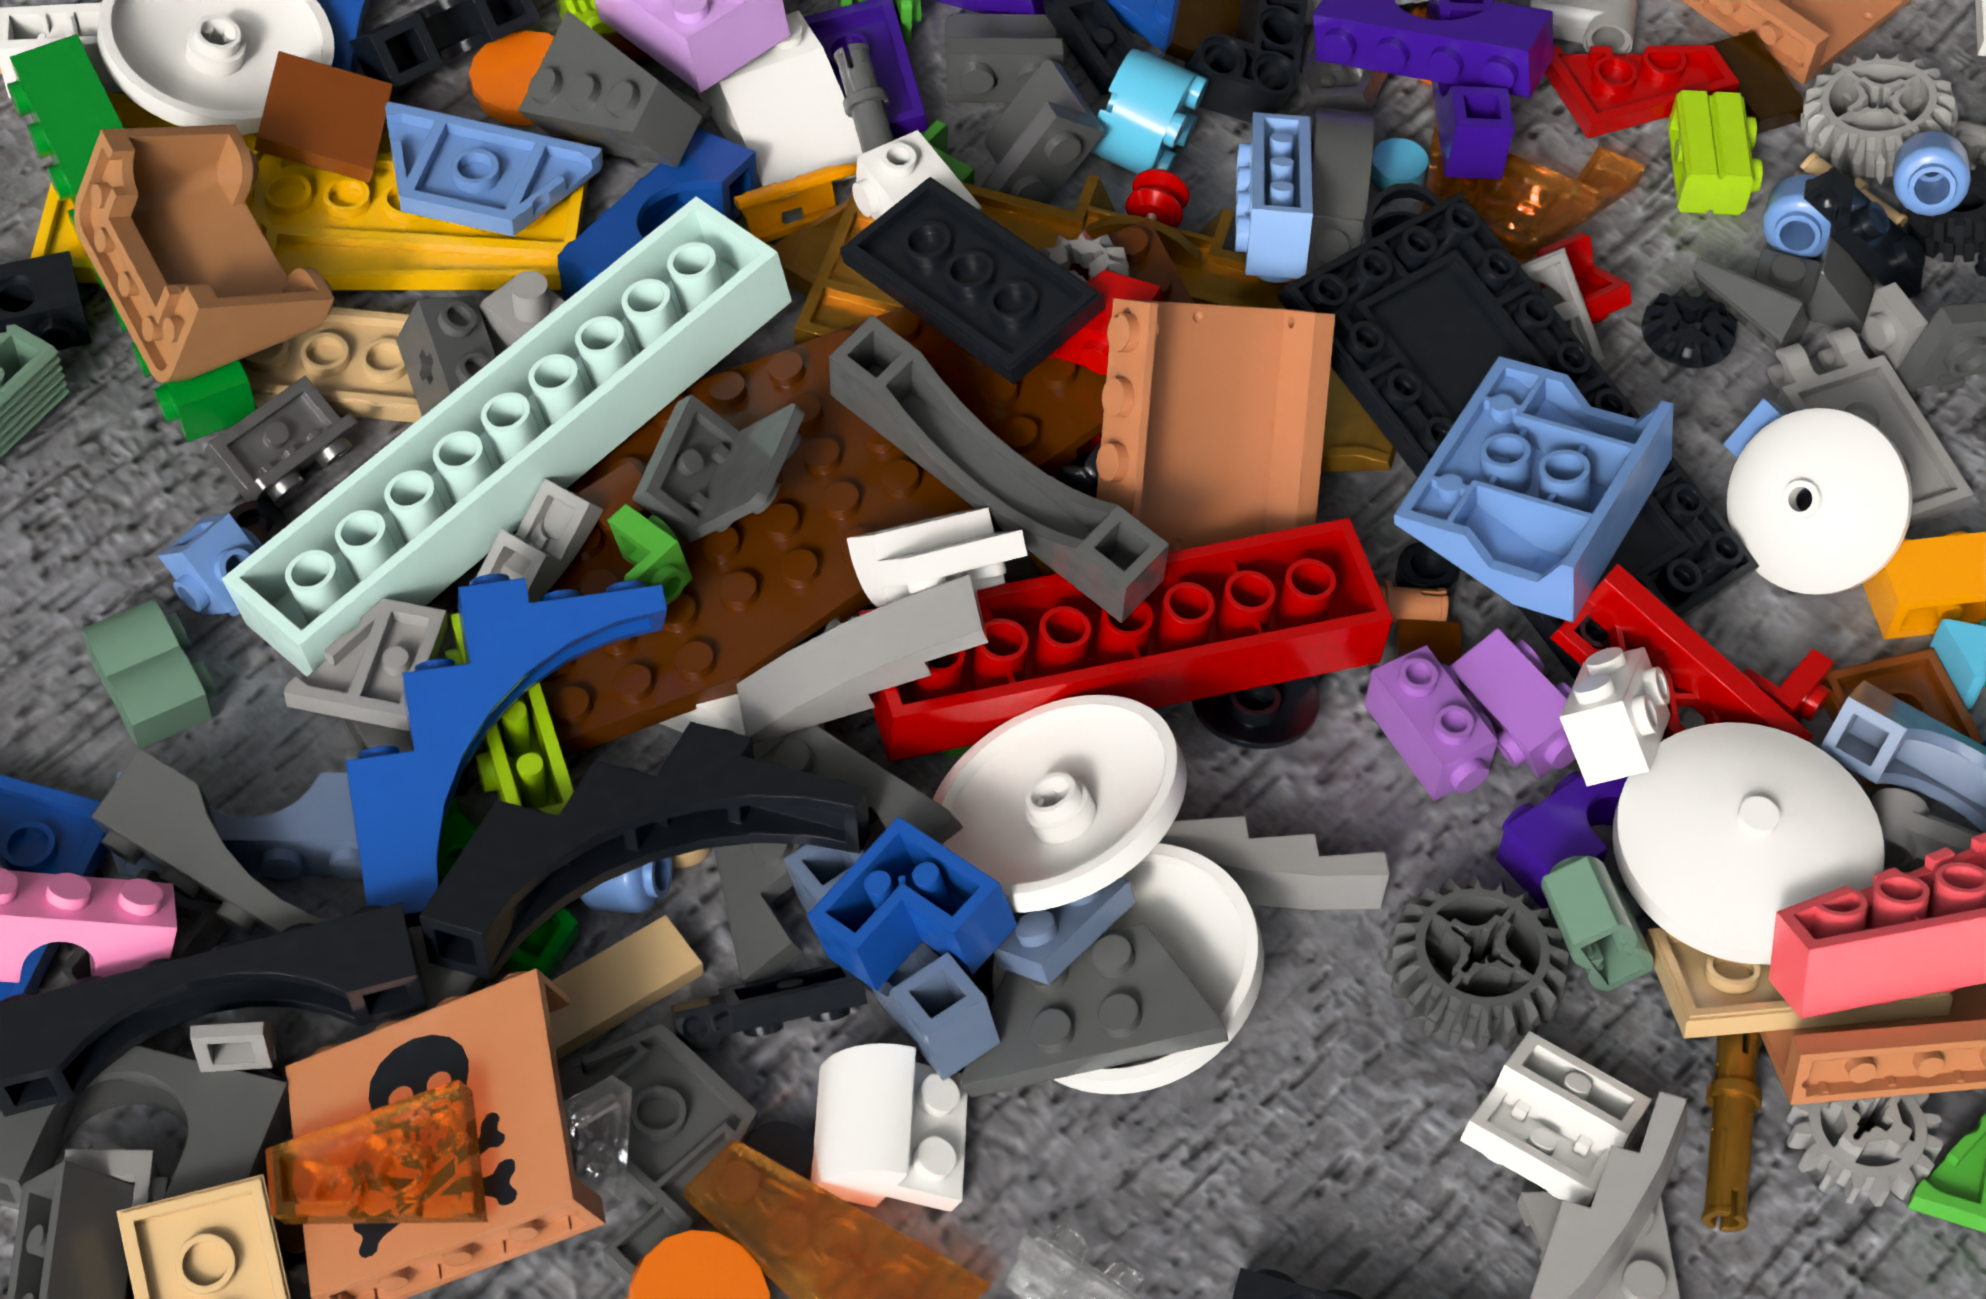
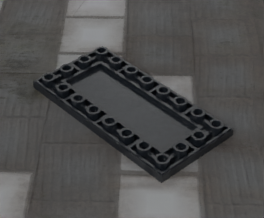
M1461 192L1285 285L1277 296L1286 309L1335 314L1331 367L1417 478L1499 356L1567 374L1591 407L1635 419L1641 417ZM1672 456L1671 461L1597 584L1619 564L1679 618L1683 619L1751 576L1760 566ZM1518 606L1570 675L1576 680L1582 666L1550 638L1565 620ZM1588 615L1574 630L1595 649L1610 648L1608 633Z

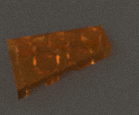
M460 1080L447 1083L265 1149L270 1215L284 1224L488 1223L473 1092Z

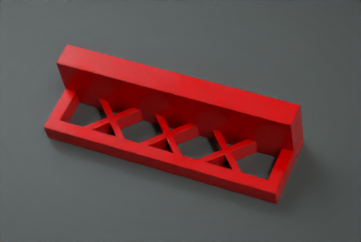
M1619 564L1594 587L1575 621L1569 622L1565 620L1550 637L1582 666L1589 656L1603 650L1595 649L1574 631L1588 615L1608 633L1610 648L1620 647L1625 652L1645 647L1652 668L1659 666L1662 669L1669 687L1670 701L1667 707L1671 715L1663 734L1664 739L1687 730L1680 724L1677 706L1693 707L1704 717L1705 725L1724 722L1757 724L1779 729L1808 742L1814 736Z

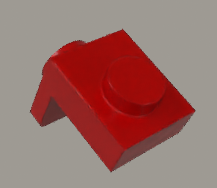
M1579 232L1537 252V257L1565 247L1592 324L1601 322L1610 313L1632 304L1630 283L1594 266L1590 236ZM1540 283V289L1542 291V289L1546 286L1543 283Z
M1813 648L1780 687L1751 669H1745L1743 674L1798 722L1802 718L1812 722L1822 711L1832 694V690L1827 688L1825 683L1834 665V661Z

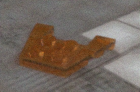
M1435 111L1425 188L1431 190L1442 201L1461 192L1513 257L1526 262L1535 256L1540 249L1553 244L1635 189L1641 181L1645 165L1598 146L1576 180L1511 153H1508L1502 179L1444 177ZM1422 202L1421 213L1430 208L1425 202Z

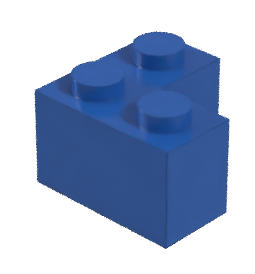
M899 816L806 915L827 957L875 991H878L922 941L942 955L948 952L963 970L973 976L1018 926L998 881Z

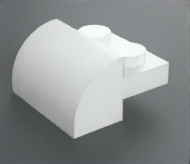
M989 507L958 511L847 538L851 560L858 580L870 601L877 608L905 596L969 574L976 590L1005 584L1003 574L1007 572L1004 561L1028 556L1022 530L994 533Z
M1529 1031L1505 1063L1493 1089L1469 1120L1460 1141L1483 1153L1489 1160L1504 1165L1539 1185L1552 1196L1589 1207L1594 1199L1611 1145L1627 1149L1652 1099Z
M878 1043L859 1045L841 1050L827 1058L819 1070L810 1193L874 1208L885 1197L949 1212L954 1210L962 1202L968 1093L962 1086V1073L956 1072L943 1081L930 1065L915 1062L916 1047L900 1044Z

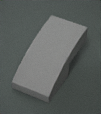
M544 478L516 534L503 529L500 530L476 577L499 573L508 575L510 580L526 578L529 602H538L573 561L604 509L563 486Z
M258 1020L191 1025L190 1040L200 1072L233 1070L243 1072L250 1069H263L277 1077L282 1076L283 1050L277 1032L270 1021Z

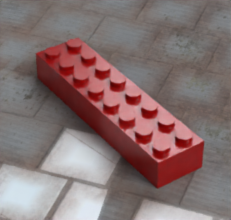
M1344 518L1168 552L1164 580L1123 623L1116 620L1058 573L977 590L989 643L930 660L931 676L872 693L875 708H872L888 760L891 762L974 745L1006 721L1035 707L1065 698L1083 695H1114L1138 701L1153 709L1380 663L1393 617L1350 518ZM875 609L859 611L858 616H861Z

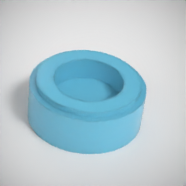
M1391 138L1384 140L1373 150L1370 177L1383 190L1394 184L1414 183L1421 186L1425 180L1428 167L1427 153L1419 144L1408 139Z

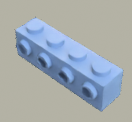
M1253 112L1250 143H1239L1235 252L1245 253V275L1257 276L1261 280L1271 283H1283L1306 275L1313 217L1310 116Z

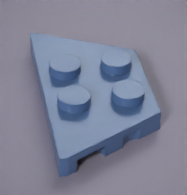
M390 101L385 106L401 212L514 237L593 177L603 166L602 148Z

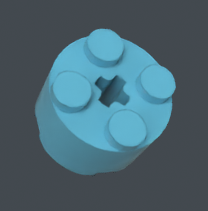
M1133 48L1123 60L1108 91L1112 92L1106 110L1100 109L1097 120L1105 130V133L1090 152L1136 174L1150 169H1162L1171 172L1177 155L1171 152V150L1176 145L1183 148L1187 145L1198 119V116L1189 113L1190 108L1196 110L1199 106L1209 79L1151 53Z

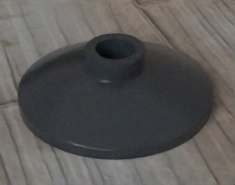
M1306 677L1193 700L1191 703L1197 718L1204 727L1222 740L1246 748L1272 749L1289 745L1310 731L1318 715L1319 694L1312 679Z

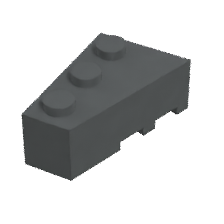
M567 11L537 73L531 79L527 94L518 110L551 137L602 148V153L673 167H678L702 115L654 76L569 11Z

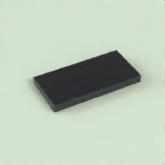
M931 177L840 248L844 264L1013 385L1105 309L1103 295Z

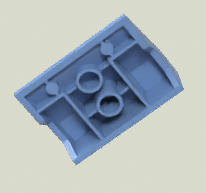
M1499 356L1395 512L1394 524L1513 605L1574 622L1672 459L1674 403L1661 400L1640 418H1631L1591 407L1567 374Z

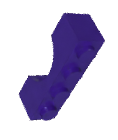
M1322 0L1313 13L1316 61L1458 86L1508 88L1509 95L1530 98L1554 59L1553 11L1498 2L1487 10L1470 17L1455 20H1431L1420 18L1404 11L1394 0Z
M1429 0L1425 19L1455 20L1470 17L1495 5V0ZM1432 81L1444 177L1502 179L1514 131L1508 88L1458 86Z

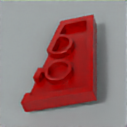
M1714 45L1647 46L1643 54H1613L1611 46H1590L1589 54H1562L1561 46H1553L1554 59L1545 72L1546 77L1587 139L1670 117L1676 94L1681 90L1707 91L1708 95L1712 96L1715 92L1737 93L1740 82Z

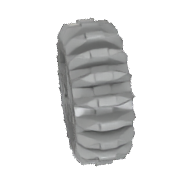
M1876 52L1873 59L1864 61L1854 55L1849 66L1833 63L1831 73L1817 75L1813 88L1807 89L1806 97L1803 101V113H1801V131H1804V144L1807 147L1808 154L1817 152L1821 158L1845 175L1852 174L1854 179L1858 177L1861 179L1876 178L1880 186L1886 177L1893 176L1892 167L1895 154L1906 140L1917 133L1931 130L1945 132L1955 137L1956 123H1958V106L1955 105L1951 82L1941 78L1939 68L1926 69L1922 58L1910 63L1904 62L1901 53L1897 54L1893 59H1881L1878 52Z

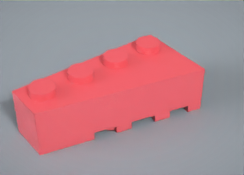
M1986 832L1972 837L1970 849L1955 854V852L1947 847L1927 854L1924 867L1904 874L1893 867L1874 874L1873 886L1861 891L1843 886L1777 911L1769 981L1801 1019L1812 1016H1827L1833 1012L1875 1004L1884 1005L1895 1000L1937 992L1947 993L1958 988L1986 983Z

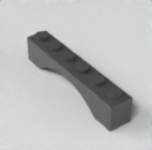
M871 315L829 355L830 395L972 507L975 509L989 507L991 521L1004 532L1022 530L1027 550L1120 623H1123L1164 580L1169 543L1118 504L1102 501L1072 489L1016 453L990 431L958 399L919 350L875 316Z
M140 748L92 815L97 825L106 834L101 841L103 846L133 865H136L141 857L163 869L158 878L163 883H173L174 891L190 900H194L196 895L201 892L221 904L216 914L247 935L251 936L256 927L270 935H275L295 924H318L330 921L329 919L317 917L280 899L251 877L228 851L217 832L208 801L198 783ZM421 925L409 927L413 937L428 1008L392 1017L390 1020H405L436 1008L437 1004L446 998L466 996L482 990L489 980L429 963Z

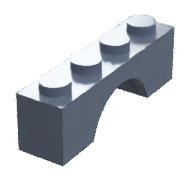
M1863 680L1847 697L1820 749L1841 765L1875 784H1893L1906 787L1945 804L1967 818L1985 833L1986 747Z
M117 771L116 781L123 771ZM178 771L183 775L187 776L185 771ZM320 772L312 786L300 799L290 806L268 815L238 817L221 813L210 807L217 832L226 848L249 875H266L278 880H290L300 875L335 876L344 880L362 879L347 772ZM111 852L118 875H132L136 877L142 869L154 870L159 875L163 871L162 868L144 857H141L137 864L133 865Z
M806 844L784 858L800 904L807 913L813 909L865 853L863 850L858 854ZM922 941L878 991L865 984L943 1081L1000 1044L986 997L948 952L939 957Z

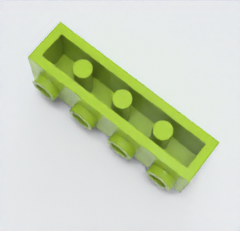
M459 613L450 615L455 648L444 651L445 659L454 660L455 665L467 664ZM539 682L526 691L488 731L482 741L484 753L476 754L475 761L484 793L496 791L500 801L522 807L537 808L545 813L559 816L574 790Z

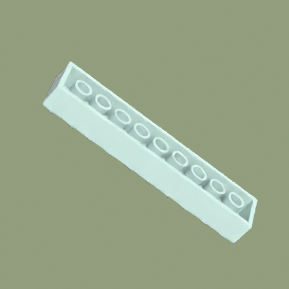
M697 196L694 197L225 575L222 581L246 625L305 676H308L326 660L324 650L342 634L357 628L361 617L382 598L426 606L489 553L501 529L513 534L519 528L544 478L567 489L792 302L778 252Z

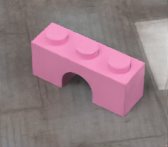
M0 868V982L19 983L22 966L26 957L36 948L52 942L74 943L86 949L90 955L91 976L108 977L140 969L146 963L156 959L171 958L177 932L173 883L152 882L140 878L123 880L85 877L73 873L47 874L9 871Z

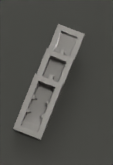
M970 574L905 596L846 621L786 652L740 681L736 686L745 736L752 737V743L755 744L875 708L872 693L931 676L930 660L989 643L977 590Z
M1245 816L1174 821L1159 842L1186 848L1215 862L1237 882L1250 905L1305 910L1381 909L1390 875L1385 852L1319 856L1315 834L1249 838Z
M1659 1091L1639 1153L1611 1145L1591 1208L1562 1200L1530 1299H1595L1629 1253L1663 1192L1687 1131L1686 1098Z

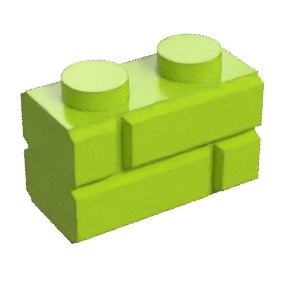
M1681 90L1676 94L1667 124L1677 208H1679L1681 213L1706 214L1709 210H1713L1714 214L1740 215L1742 212H1745L1751 193H1758L1762 183V160L1760 158H1752L1751 154L1757 135L1756 118L1746 117L1744 97H1742L1741 93L1715 92L1711 96L1708 95L1707 91Z

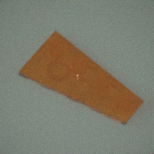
M736 1139L729 1143L684 1188L683 1197L725 1237L741 1244L758 1263L762 1272L791 1299H982L991 1286V1283Z

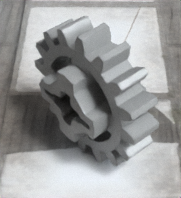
M1929 1094L1791 1105L1786 1121L1794 1127L1787 1139V1145L1794 1149H1805V1153L1798 1165L1801 1172L1812 1171L1817 1168L1823 1174L1818 1189L1826 1192L1835 1183L1844 1187L1845 1202L1849 1204L1854 1203L1860 1191L1868 1192L1870 1200L1875 1207L1883 1205L1890 1190L1898 1198L1904 1200L1908 1198L1916 1183H1920L1923 1179L1926 1180L1935 1166L1933 1162L1943 1146V1141L1933 1136L1942 1120L1938 1114L1923 1113L1922 1109L1930 1097ZM1868 1123L1874 1124L1873 1128L1869 1132L1865 1131L1860 1139H1854L1855 1134L1859 1130L1863 1131Z

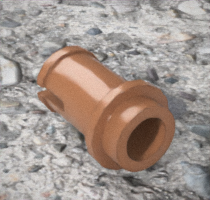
M1389 579L1381 581L1379 587L1393 617L1391 624H1396L1397 619L1446 622L1448 616L1446 588L1393 586L1392 581Z

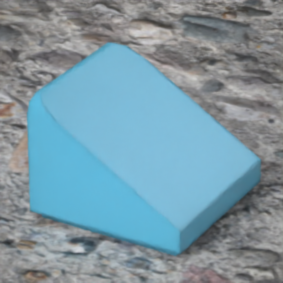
M1943 619L1940 621L1928 648L1934 647L1966 709L1969 711V709L1973 708L1986 681V626Z

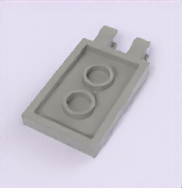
M1850 327L1828 333L1826 338L1832 347L1821 350L1818 353L1819 361L1827 371V373L1821 375L1816 374L1804 348L1799 343L1776 350L1775 354L1781 363L1769 367L1767 373L1772 384L1780 390L1775 400L1777 404L1785 406L1791 413L1795 412L1798 408L1801 410L1828 408L1852 413L1877 426L1895 444L1906 464L1911 481L1912 513L1909 527L1968 507L1974 493L1885 355L1868 359L1860 346L1858 337Z

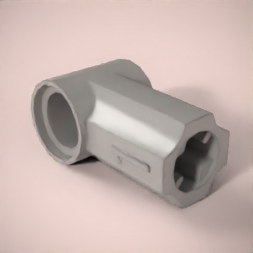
M1530 0L1529 7L1553 11V39L1582 43L1588 54L1590 46H1611L1613 54H1629L1633 47L1638 11L1637 0Z
M1884 788L1876 791L1871 797V803L1877 813L1884 839L1885 860L1883 871L1893 867L1901 872L1916 870L1924 867L1927 854L1945 847L1958 854L1970 849L1972 837L1982 834L1930 815L1926 802L1910 791L1899 788Z

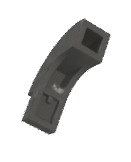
M1315 107L1311 133L1313 217L1307 261L1308 271H1313L1361 245L1374 142L1373 113Z

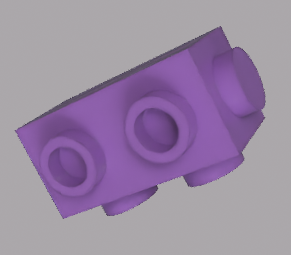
M1497 628L1449 666L1459 681L1461 692L1475 711L1484 713L1491 721L1498 740L1496 748L1514 768L1524 763L1540 780L1553 768L1562 769L1576 759L1560 719L1571 688L1564 682L1559 683L1555 687L1542 674L1545 670L1542 660L1525 641L1520 640L1514 645Z
M1427 645L1372 669L1364 706L1433 801L1455 791L1459 794L1470 792L1482 784L1489 775L1498 742L1496 732L1489 718L1480 711L1476 712L1463 695L1453 670L1445 664L1441 665Z

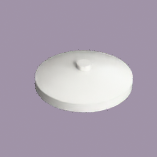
M102 0L97 29L99 53L106 70L116 85L140 107L177 126L236 125L241 135L255 134L259 131L278 51L332 66L335 49L330 22L317 0Z
M1083 695L1053 701L1026 711L998 726L976 742L953 765L938 787L933 800L948 809L959 820L963 828L942 845L998 881L1012 913L1041 911L1059 907L1089 896L1110 885L1139 864L1156 847L1171 827L1182 805L1187 784V769L1183 752L1166 721L1150 707L1138 701L1114 695Z
M1733 722L1706 724L1678 732L1660 742L1650 771L1628 776L1615 809L1612 840L1617 866L1625 885L1643 911L1656 924L1681 942L1706 954L1733 962L1770 965L1777 911L1843 886H1848L1858 891L1873 886L1874 874L1882 872L1884 868L1885 851L1882 828L1870 799L1855 778L1838 761L1810 742L1793 734L1763 725Z
M1158 843L1139 864L1120 877L1129 880L1136 903L1106 931L1145 923L1220 1017L1227 1030L1228 1041L1054 1079L1055 1081L1071 1088L1098 1094H1127L1155 1089L1179 1080L1205 1065L1230 1043L1248 1018L1256 1002L1264 970V948L1258 922L1245 894L1237 882L1215 862L1186 848ZM996 958L994 959L992 978L994 997L1006 971L999 968Z

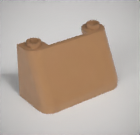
M236 125L101 129L76 196L74 221L78 237L150 373L160 383L190 380L319 328L332 308L334 297L330 285L316 269L311 267L297 268L292 271L289 277L286 276L247 207L245 201L251 185L257 180L258 163L252 150L248 149Z

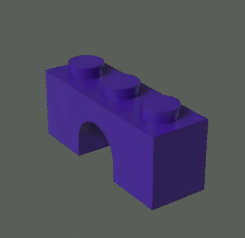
M1575 771L1557 784L1551 796L1536 806H1533L1531 803L1521 805L1503 823L1502 830L1504 834L1496 860L1525 891L1528 890L1529 895L1542 909L1548 908L1549 905L1542 892L1541 881L1543 876L1550 874L1551 869L1557 863L1573 856H1591L1604 862L1609 847L1593 832L1591 827L1595 825L1613 826L1615 809L1628 777L1587 786L1583 775L1579 771Z

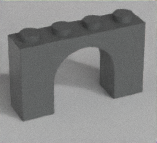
M142 1042L104 1069L76 1099L4 1117L0 1110V1205L19 1210L23 1184L54 1166L69 1136L92 1116L107 1109L124 1105H147L162 1109L177 1117L188 1128V1136L183 1154L163 1199L261 1174L264 1175L266 1185H268L292 1126L288 1084L273 1073L263 1069H250L243 1072L238 1070L200 1072L194 1052L182 1051L177 1055L149 1049Z

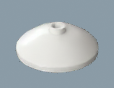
M1828 408L1795 411L1772 421L1762 428L1748 442L1739 455L1731 473L1727 490L1729 527L1760 566L1756 572L1781 588L1803 594L1821 595L1843 592L1861 585L1874 577L1890 562L1901 546L1909 527L1912 513L1910 476L1895 444L1884 432L1868 420L1849 412ZM1807 488L1812 494V504L1807 510L1801 511L1797 506L1796 498L1802 489Z

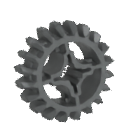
M1476 874L1471 880H1468L1466 889H1461L1450 877L1441 885L1439 893L1425 887L1424 891L1418 895L1416 904L1407 903L1406 907L1402 909L1396 927L1391 929L1388 940L1390 951L1387 954L1385 967L1387 969L1386 974L1393 976L1390 985L1392 997L1406 999L1403 1008L1406 1019L1419 1016L1426 1017L1423 1026L1426 1037L1437 1032L1439 1029L1449 1032L1448 1041L1450 1042L1451 1049L1461 1042L1462 1037L1472 1038L1478 1053L1487 1048L1490 1038H1494L1506 1051L1510 1045L1514 1044L1517 1034L1525 1037L1529 1031L1537 1034L1541 1023L1548 1024L1549 1020L1553 1019L1558 1008V1001L1564 998L1568 986L1566 974L1570 965L1569 952L1561 949L1564 939L1559 928L1548 927L1550 921L1549 907L1531 911L1528 908L1530 903L1528 890L1513 898L1505 894L1506 887L1503 879L1495 884L1492 890L1482 888ZM1507 945L1515 951L1520 959L1509 951ZM1428 955L1436 960L1434 966L1447 976L1449 983L1442 979L1435 971ZM1521 961L1523 962L1525 969L1520 967Z

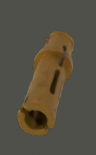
M1759 1032L1747 1033V1042H1743V1034L1716 1036L1715 1080L1711 1082V1085L1707 1086L1706 1102L1712 1108L1702 1222L1708 1228L1713 1229L1716 1226L1717 1216H1721L1719 1231L1737 1232L1748 1226L1747 1208L1754 1113L1758 1111V1108H1761L1763 1099L1762 1089L1757 1085L1758 1056L1762 1039Z

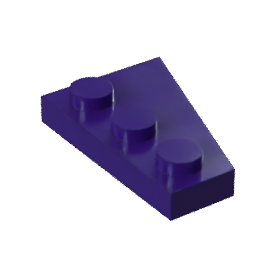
M868 0L803 17L823 46L844 98H846V93L833 55L839 48L843 47L847 57H850L849 44L866 43L871 51L870 56L878 85L888 95L890 103L886 108V113L894 139L916 130L923 132L928 129L925 111L892 0Z

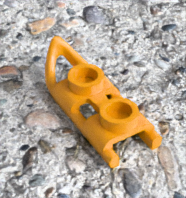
M857 162L823 167L798 175L790 180L744 192L742 195L735 196L734 203L746 218L749 233L762 242L768 243L787 237L837 207L832 181L856 175ZM801 207L803 219L788 224L783 223L782 213Z

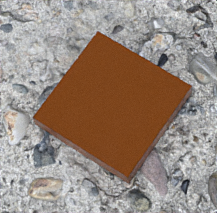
M278 51L254 150L370 183L386 117L385 106L390 99L393 84Z
M1934 647L1831 670L1825 686L1832 690V694L1824 707L1833 723L1847 697L1865 680L1979 744L1984 742ZM1860 775L1866 788L1881 785L1875 784Z

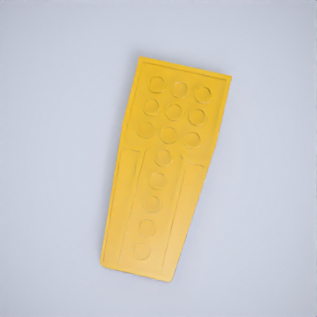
M107 93L124 128L179 127L151 114L136 104L126 94ZM386 118L370 183L255 151L254 147L258 133L241 135L248 149L252 150L258 163L257 180L251 185L245 203L287 277L297 268L311 267L316 269L322 278L328 282L331 290H497L520 272L536 271L546 278L550 290H562L557 255L581 233L588 180L513 237L401 212ZM51 182L30 259L70 251L78 283L99 284L89 256L83 245L80 244L68 215V210L74 208L71 198L60 201Z

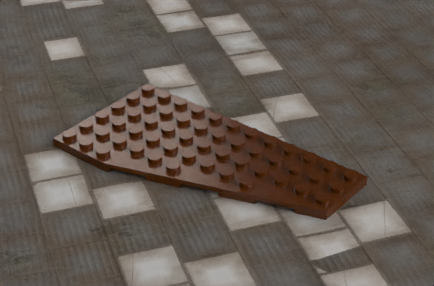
M1150 219L1108 233L1115 247H1124L1129 264V277L1161 286L1163 301L1194 303ZM1079 263L1070 265V271L1074 270L1079 276L1083 275L1086 281L1089 280V268L1084 269ZM906 307L876 316L877 319L923 354L944 383L990 431L1016 453L1046 474L1052 476L1062 466L1068 465L1078 458L1076 449L1102 432L1104 414L1102 391L1106 384L1107 375H1100L1087 367L1053 357L1044 359L1013 385ZM865 321L694 382L567 488L577 494L628 461H631L643 475L676 403L691 394L738 431L792 403H795L805 411L804 418L798 429V433L801 435L800 443L795 452L783 463L776 482L779 483L778 493L763 512L759 514L752 512L734 521L723 532L718 533L714 531L692 543H689L673 531L693 579L683 588L681 594L673 602L666 605L667 612L663 630L607 644L564 664L540 681L563 758L696 710L697 704L738 694L736 684L774 661L836 618L842 623L871 603L856 575L847 538L949 513L975 509L830 395L829 355ZM596 524L573 561L547 593L565 589L577 590L580 596L605 593L610 585L623 582L625 575L635 566L622 557L617 543L613 544Z

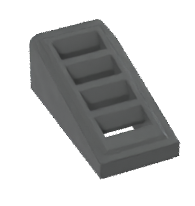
M1702 257L1695 260L1692 271L1703 293L1706 291L1707 296L1714 302L1723 303L1727 312L1774 352L1779 348L1799 343L1809 325L1802 300Z

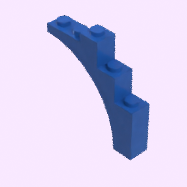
M487 574L472 579L468 586L458 587V612L467 664L455 665V661L451 659H433L417 664L414 668L415 671L403 673V695L412 751L400 753L399 748L396 746H377L361 751L358 754L359 759L346 760L347 780L366 907L373 905L386 907L402 903L409 927L421 925L419 916L438 889L437 866L444 821L461 775L488 731L526 691L564 664L612 642L663 630L667 612L663 584L646 587L643 581L629 580L610 585L605 593L580 596L577 590H557L543 595L540 598V602L533 603L529 602L526 578L510 580L506 574Z

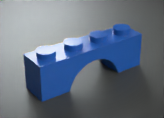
M697 129L678 167L658 164L645 177L639 179L634 187L611 208L603 211L592 225L574 241L569 242L562 252L557 255L563 300H568L696 196L734 221L742 213L736 207L734 197L758 188L756 151L702 129Z

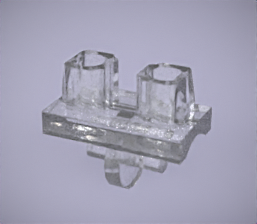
M1060 1224L1046 1235L1034 1227L1026 1233L1018 1248L1020 1251L1016 1263L1005 1283V1287L1018 1294L1020 1299H1140L1139 1293L1143 1286L1144 1278L1143 1275L1123 1262L1118 1264L1112 1263L1104 1273L1084 1261L1088 1246L1083 1236L1066 1225Z

